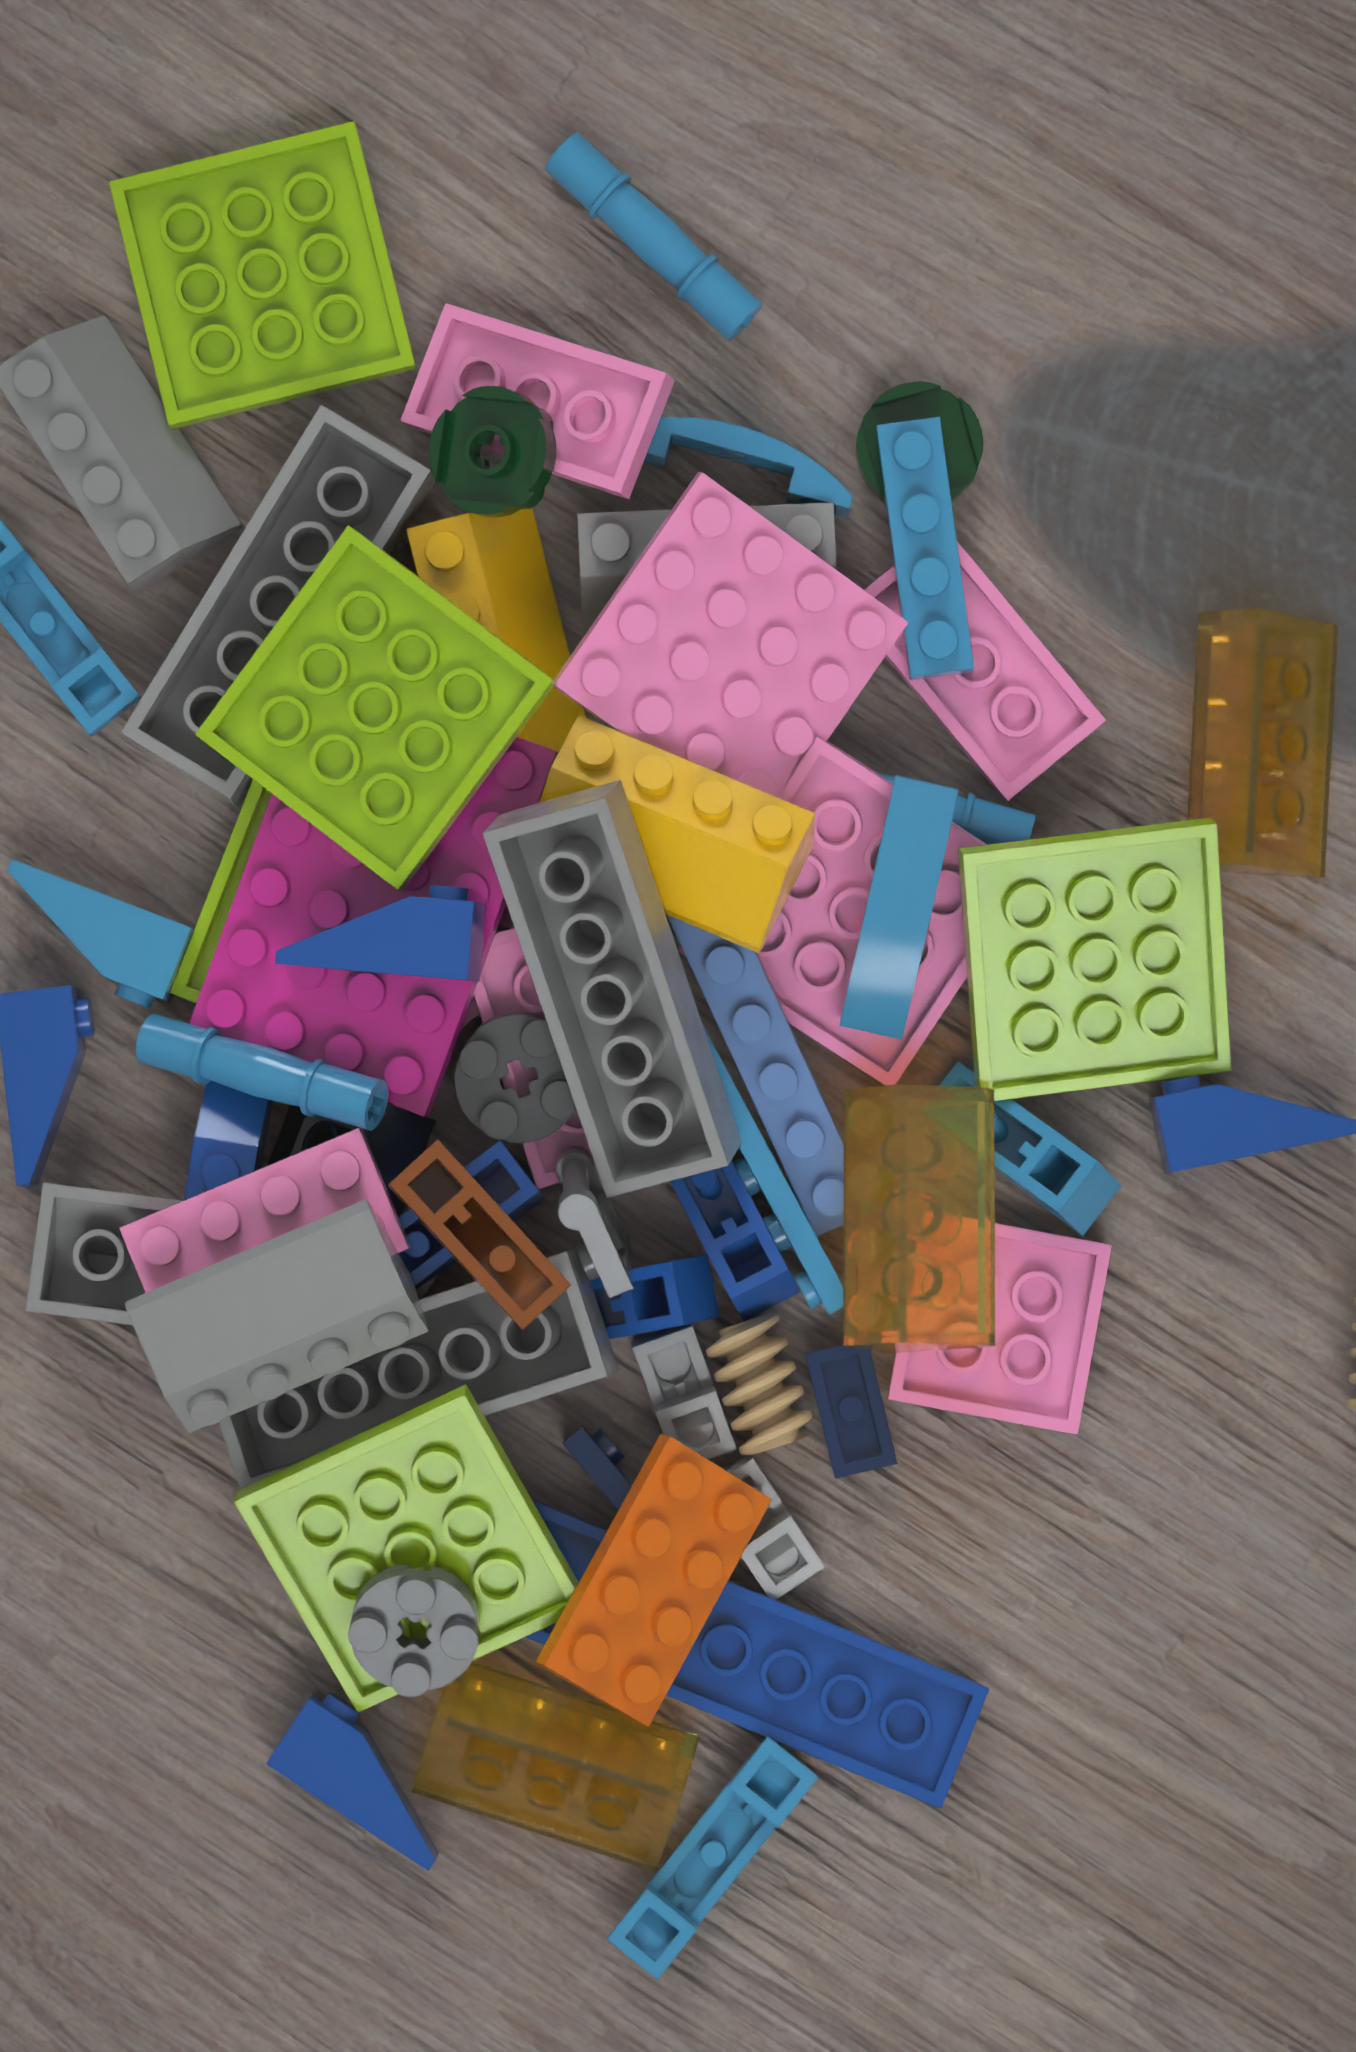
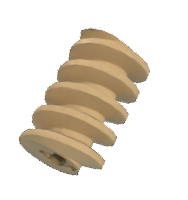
M771 1312L711 1332L719 1334L720 1339L706 1349L709 1358L728 1359V1363L714 1374L716 1382H735L737 1386L722 1399L724 1406L744 1407L745 1410L744 1413L730 1423L732 1430L752 1431L753 1437L739 1447L741 1455H754L812 1435L798 1432L803 1425L813 1418L811 1411L790 1408V1405L804 1394L802 1385L782 1384V1380L796 1370L794 1361L774 1360L773 1357L788 1345L787 1339L784 1336H766L765 1334L769 1328L780 1320L777 1312Z

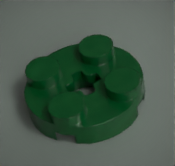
M918 381L900 384L885 391L871 405L860 425L855 450L858 468L864 481L879 496L881 501L886 504L876 436V425L940 417L951 502L956 500L973 483L983 454V434L975 412L962 398L959 397L958 399L951 392L941 389L939 385Z
M482 386L461 395L466 398L458 402L451 411L445 409L437 419L431 433L428 456L430 470L435 481L441 483L445 493L450 497L448 499L456 507L484 517H505L521 509H531L538 505L544 496L545 486L551 478L556 460V440L553 432V420L550 414L544 409L539 408L527 396L504 387ZM494 435H499L500 444L505 447L502 460H498L495 467L489 469V461L480 457L481 447L491 445Z

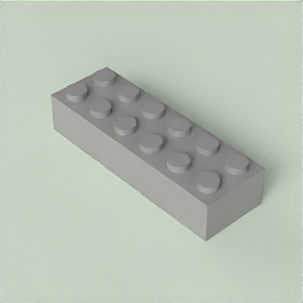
M320 405L128 719L121 734L132 744L238 807L253 779L195 735L348 525L355 528L389 555L392 554L435 483L431 470L323 405Z
M621 779L499 814L482 834L606 1197L620 1195L728 1166L742 1141Z
M577 1248L547 1258L571 1286L523 1330L475 1281L419 1300L428 1332L407 1340L397 1347L386 1349L346 1366L336 1373L327 1374L287 1391L275 1399L266 1400L224 1418L219 1424L240 1489L465 1384L468 1386L483 1415L486 1416L607 1377L619 1371L591 1282L582 1266Z

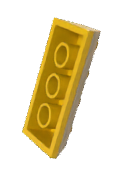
M533 508L521 509L512 515L497 518L466 513L407 528L406 531L418 577L555 679L569 659L570 653ZM553 687L517 737L559 752L578 715L586 717L584 709Z
M578 715L550 768L540 802L621 779L665 914L760 954L813 848L815 813Z

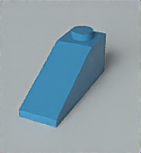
M11 859L7 870L8 873L101 975L118 983L115 996L149 1009L154 997L168 1003L171 1002L173 994L170 991L194 929Z
M957 1061L919 1110L923 1116L1082 1236L1122 1186L1096 1159L1012 1099L981 1103L976 1096L974 1072L959 1061Z

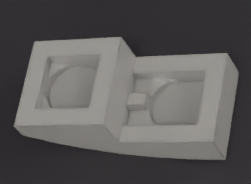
M692 1323L667 1328L631 1341L632 1349L663 1435L671 1436L706 1459L736 1450L737 1448Z
M744 1455L724 1468L730 1474L772 1499L741 1557L766 1595L777 1600L825 1568V1566L752 1455Z

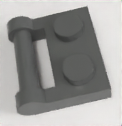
M579 1146L567 1147L559 1153L556 1159L557 1178L563 1184V1193L558 1201L559 1219L567 1228L578 1231L581 1243L576 1244L585 1273L590 1281L600 1277L608 1297L611 1298L633 1289L629 1237L611 1197H606L590 1152Z

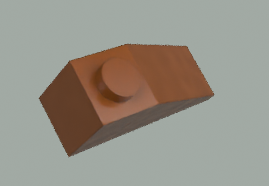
M438 1139L389 1183V1189L522 1330L571 1286L565 1277Z

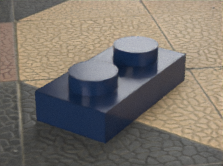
M868 1339L804 1353L834 1478L837 1479L898 1464Z
M582 1426L562 1444L615 1508L619 1510L633 1485L617 1466L625 1456L602 1428H599L591 1435Z

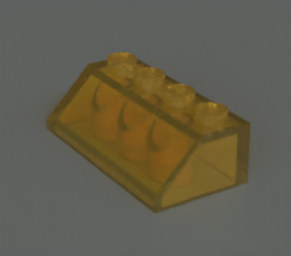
M1262 608L1199 612L1198 633L1195 643L1196 669L1194 701L1192 704L1191 760L1188 769L1189 796L1187 820L1211 818L1217 823L1220 872L1325 878L1338 625Z
M896 1084L844 1090L843 1346L884 1354L995 1346L994 1089Z
M471 1662L470 1666L461 1676L443 1688L412 1793L656 1872L686 1787L700 1736L677 1729L672 1725L652 1721L649 1727L636 1723L606 1704L584 1699L557 1690L546 1684L535 1683L504 1673L488 1665Z

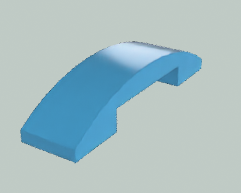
M688 417L660 418L644 463L665 468L672 444L792 477L787 502L793 504L834 502V515L848 519L853 499L850 492L824 467L788 444L761 432L721 421Z
M0 519V621L49 682L52 689L92 737L141 699V696Z
M900 775L895 776L839 1026L902 1040L958 796V788Z
M767 1736L675 1847L614 1927L607 1940L658 1980L698 1930L700 1922L776 1827L779 1828L819 1776L770 1736Z

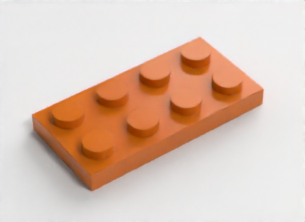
M660 1434L535 1662L636 1723L649 1727L772 1499L671 1436Z

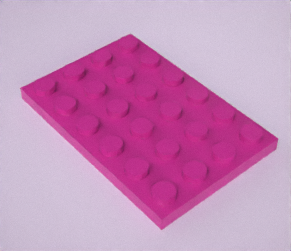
M516 737L403 891L394 888L271 794L189 1024L206 1029L209 1027L220 1029L219 1036L271 1047L310 1062L324 1059L333 1066L384 1080L387 1082L389 1090L388 1102L423 1117H429L478 981L275 964L276 950L406 897L429 898L430 885L460 887L469 889L468 901L486 904L481 960L482 972L506 906V901L482 833L499 814L540 802L550 768L559 752Z

